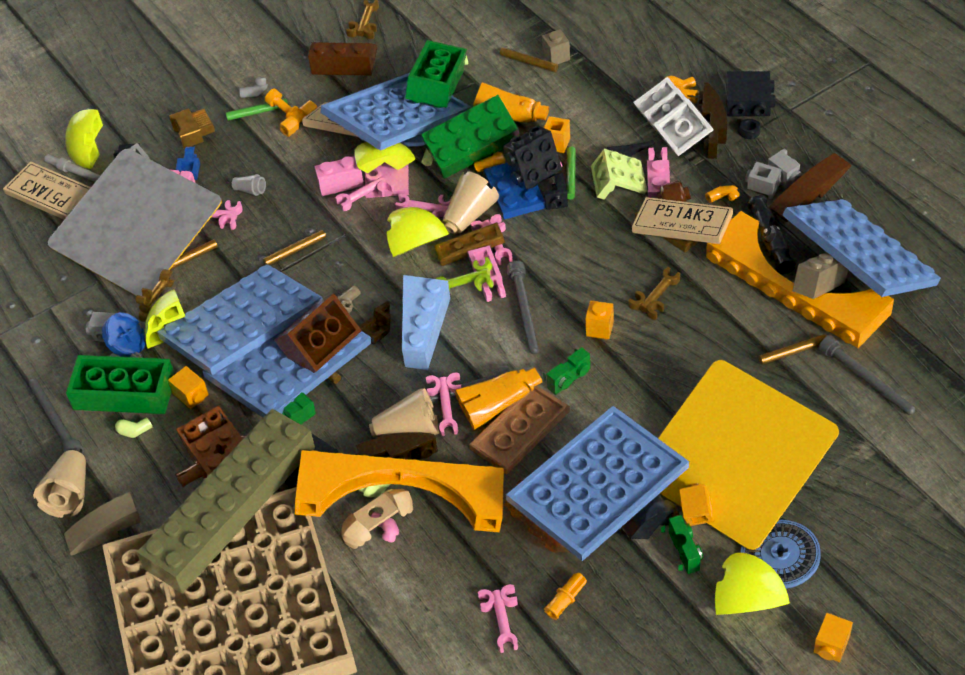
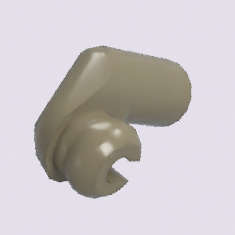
M352 286L338 297L348 313L352 311V301L361 293L356 286Z

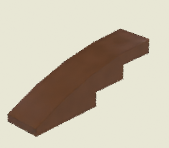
M836 153L831 154L789 186L769 206L770 210L788 222L782 216L787 207L808 205L817 196L822 198L848 171L851 164Z

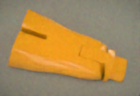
M483 82L473 103V107L499 95L513 121L523 123L530 122L531 120L536 122L537 119L546 120L549 113V106L541 105L539 101L536 102L531 98L509 93Z
M534 367L527 371L524 369L509 371L490 380L454 391L462 411L473 430H475L510 405L524 398L530 391H534V386L543 382Z

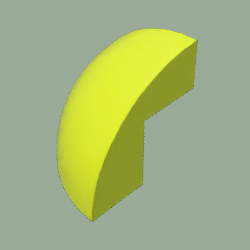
M88 109L77 112L71 117L66 129L65 144L69 157L74 163L87 169H92L100 155L95 142V138L103 126L98 110Z
M364 142L355 149L357 167L367 174L384 162L399 170L415 160L411 150L402 143L379 150L368 142Z
M417 207L397 209L387 219L391 225V229L387 231V240L393 257L449 234L444 224L435 215Z
M175 289L161 296L148 313L145 323L147 348L164 343L159 338L157 331L164 328L165 324L185 317Z
M734 553L723 563L724 579L717 582L715 591L716 615L753 612L790 603L781 578L762 559L747 553Z

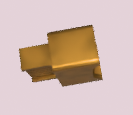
M188 108L169 115L173 130L179 132L183 149L202 143V136L215 132L213 123L205 109L191 113Z

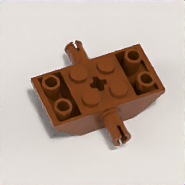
M219 406L176 429L194 463L192 466L175 474L182 488L200 477L206 479L247 436L238 433Z

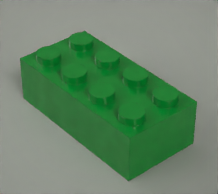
M427 40L408 76L405 99L412 100L415 103L431 104L437 108H447L464 72L467 49Z
M499 95L421 134L427 150L444 179L474 164V162L503 149V145L509 143L512 138L520 136L518 127Z
M78 355L66 394L73 410L166 414L172 392L168 379L175 375L170 359Z

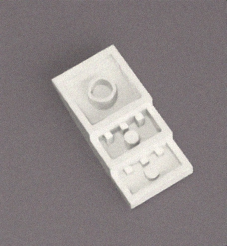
M668 77L633 102L677 156L684 153L713 131V128L692 102L684 96Z

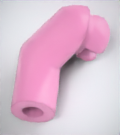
M374 512L371 517L378 518L382 514ZM389 518L378 525V527L384 530L382 539L391 543L394 542L396 535H399L396 521Z

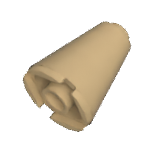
M467 171L466 174L463 172L459 177L442 220L449 233L460 234L499 199V194L493 186L490 189L487 186L488 181L480 175Z
M426 389L416 390L373 417L372 423L369 424L373 438L401 433L439 434L440 429L437 415L433 413L432 408L434 406Z
M75 450L64 452L37 484L33 497L34 499L36 497L38 501L37 506L42 511L63 518L64 514H71L70 517L81 511L84 504L86 458L83 454Z

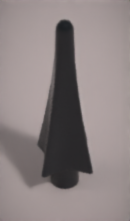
M655 141L607 147V150L631 157L653 146Z

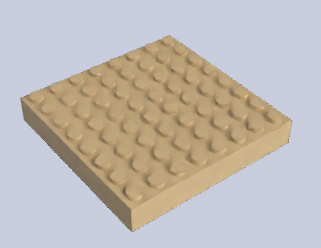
M297 487L273 494L183 594L146 571L138 557L137 551L159 528L102 545L129 675H350L357 672L311 516L295 515Z

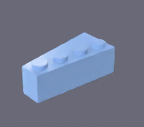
M403 275L402 352L405 367L428 370L450 302L449 284L446 280Z

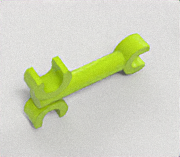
M485 257V264L480 266L477 260H474L473 267L476 272L448 280L442 276L436 278L448 281L449 291L450 288L474 282L479 291H482V284L487 282L490 288L494 286V282L490 277L492 263L488 257Z

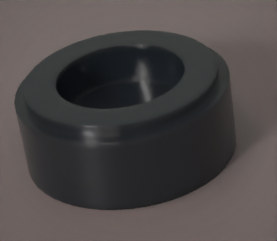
M745 119L740 122L739 134L741 137L754 139L760 135L761 125L757 120Z

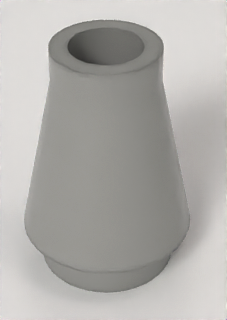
M259 174L234 177L232 188L233 190L258 196L264 193L266 181Z

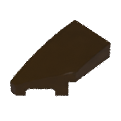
M386 301L375 308L373 317L359 325L362 332L371 337V344L373 345L390 332V302Z

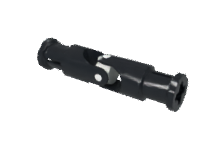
M758 195L750 198L747 207L753 212V218L759 221L761 237L770 258L775 261L776 271L779 274L790 273L795 269L796 262L789 255V247L777 225L773 212L767 207L766 197Z

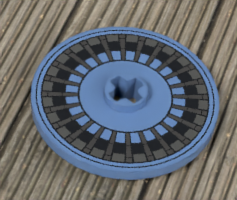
M778 520L759 548L749 550L743 546L741 547V553L754 555L770 565L779 575L786 589L798 586L811 578L816 572L821 558L820 545L815 535L807 527L789 520ZM779 551H783L782 557H778Z

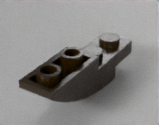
M704 83V91H699V104L703 105L698 106V111L713 128V131L709 133V137L705 136L704 150H708V159H717L718 144H726L727 142L726 111L715 89L709 83Z
M401 433L382 436L356 445L357 454L355 455L420 460L430 457L438 452L434 434Z

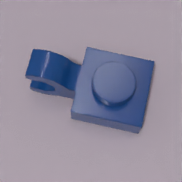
M185 147L184 158L177 159L176 170H179V172H192L194 179L198 180L199 158H197V154H194V147Z

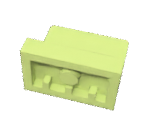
M603 149L591 165L597 198L605 199L614 190L615 185L642 194L647 192L642 163L636 158Z

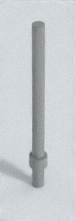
M49 154L45 156V162L57 166V169L63 172L69 171L94 182L101 176L74 165L65 158L59 159Z

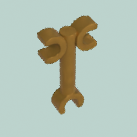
M364 0L365 11L360 24L355 21L349 22V29H346L348 37L365 36L367 39H374V32H377V27L375 23H369L372 12L379 9L378 0H375L374 3L369 4L368 0Z
M665 268L662 281L645 299L644 293L636 291L635 299L639 301L629 299V307L633 310L647 312L650 319L656 320L657 312L654 310L664 311V304L657 301V299L669 285H676L680 282V272H677L675 276H669L670 268Z
M163 269L159 276V282L152 291L142 288V296H136V303L140 304V321L146 322L148 313L152 308L151 305L166 287H172L174 280L169 279L173 273L171 270Z

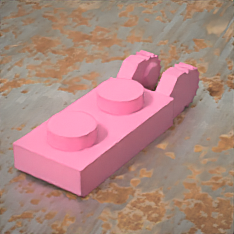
M662 147V160H654L653 148H648L647 182L649 198L658 197L657 192L660 191L661 185L670 183L667 147Z
M490 246L468 251V257L474 272H476L473 267L474 260H477L480 266L485 264V257L489 258L492 263L490 277L497 287L500 298L506 297L502 276ZM487 282L482 284V290L486 301L489 302L492 301V293Z

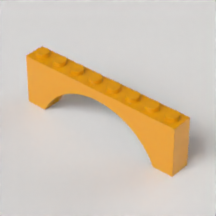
M742 211L730 220L720 244L707 243L706 258L712 263L718 264L729 273L738 276L749 285L763 291L767 296L773 297L787 308L793 309L807 320L813 321L827 332L833 333L845 343L851 344L856 348H859L892 313L894 299L889 296L881 297L872 289L846 294L825 293L815 299L793 292L794 282L779 274L767 262L758 244L759 221Z
M302 450L295 498V515L321 517L334 502L353 491L375 485L399 484L421 488L446 499L465 515L474 530L500 532L503 515L504 468Z

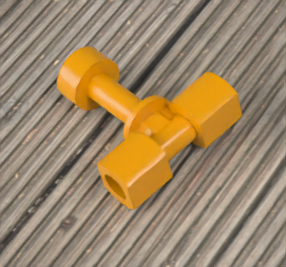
M273 88L265 96V102L271 107L278 106L286 113V119L280 123V131L285 136L290 137L299 129L302 119L318 107L310 100L300 108L297 106L291 107L281 99L282 93Z

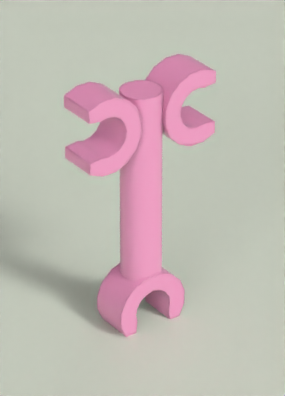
M375 168L376 176H370L369 173L365 174L367 185L350 194L342 193L335 197L336 204H341L342 210L347 211L351 208L352 202L376 189L379 196L384 197L383 189L387 188L391 192L394 191L393 182L386 180L382 176L381 170Z
M399 194V202L401 203L396 202L395 207L396 210L404 207H417L432 212L437 218H444L450 201L444 202V196L440 195L438 197L439 204L409 200L406 194Z
M227 200L225 202L226 210L217 209L212 218H219L221 229L224 228L226 223H230L231 230H234L237 226L235 221L237 215L242 212V205L238 201L235 207H231L230 200Z
M496 214L490 220L472 222L471 229L475 231L498 222L500 230L503 232L505 231V223H501V215ZM502 244L494 247L497 265H501L502 257H507L509 262H512L511 250L504 248Z
M452 373L448 377L440 378L433 375L426 377L427 384L434 383L436 385L434 388L427 389L429 396H435L440 392L443 421L440 423L439 429L442 436H445L444 429L447 426L453 427L454 434L458 433V425L452 419L449 391L455 393L454 390L461 388V385L452 384L453 381L460 380L459 373Z
M511 584L493 592L485 589L478 592L479 600H489L486 603L480 604L481 612H489L495 608L500 636L497 640L500 653L504 652L503 644L506 642H511L514 650L518 649L517 637L510 632L505 606L514 607L518 605L517 596L507 597L508 594L515 593L514 585Z

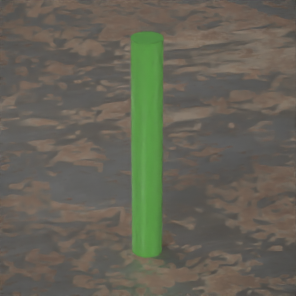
M265 103L226 112V116L229 121L280 108L276 105L271 107Z
M574 147L567 148L566 188L569 200L575 198L576 149Z

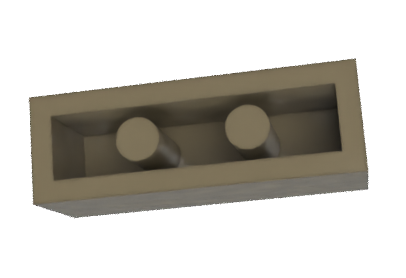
M825 252L798 265L792 291L815 299L845 284L848 269L829 253Z

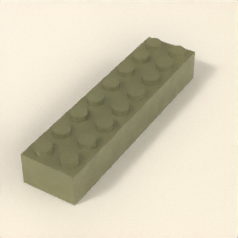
M271 409L137 551L143 568L183 594L300 465L301 451H313L315 449L311 430Z

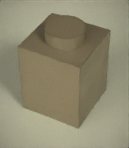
M561 29L542 35L543 55L547 61L560 64L570 60L569 40Z

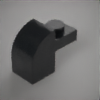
M658 494L622 527L630 539H649L659 525L669 526V518L679 516L676 506L670 500H663Z

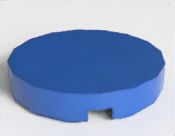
M119 312L110 316L104 322L102 338L106 346L114 354L120 357H130L132 353H139L145 348L144 328L141 329L140 322L135 317Z

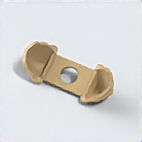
M405 489L387 490L355 513H351L343 522L341 529L345 544L353 549H357L358 546H363L365 541L371 539L369 531L397 512L403 517L407 513H411L413 511V502L409 491ZM372 508H381L383 514L378 518H372L369 516V511Z

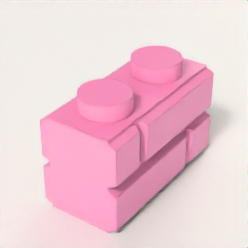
M355 156L344 157L332 162H323L320 165L314 166L322 196L364 186L362 172L357 167Z

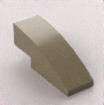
M126 493L101 505L76 522L64 533L71 556L120 537L118 531L141 522L131 493Z

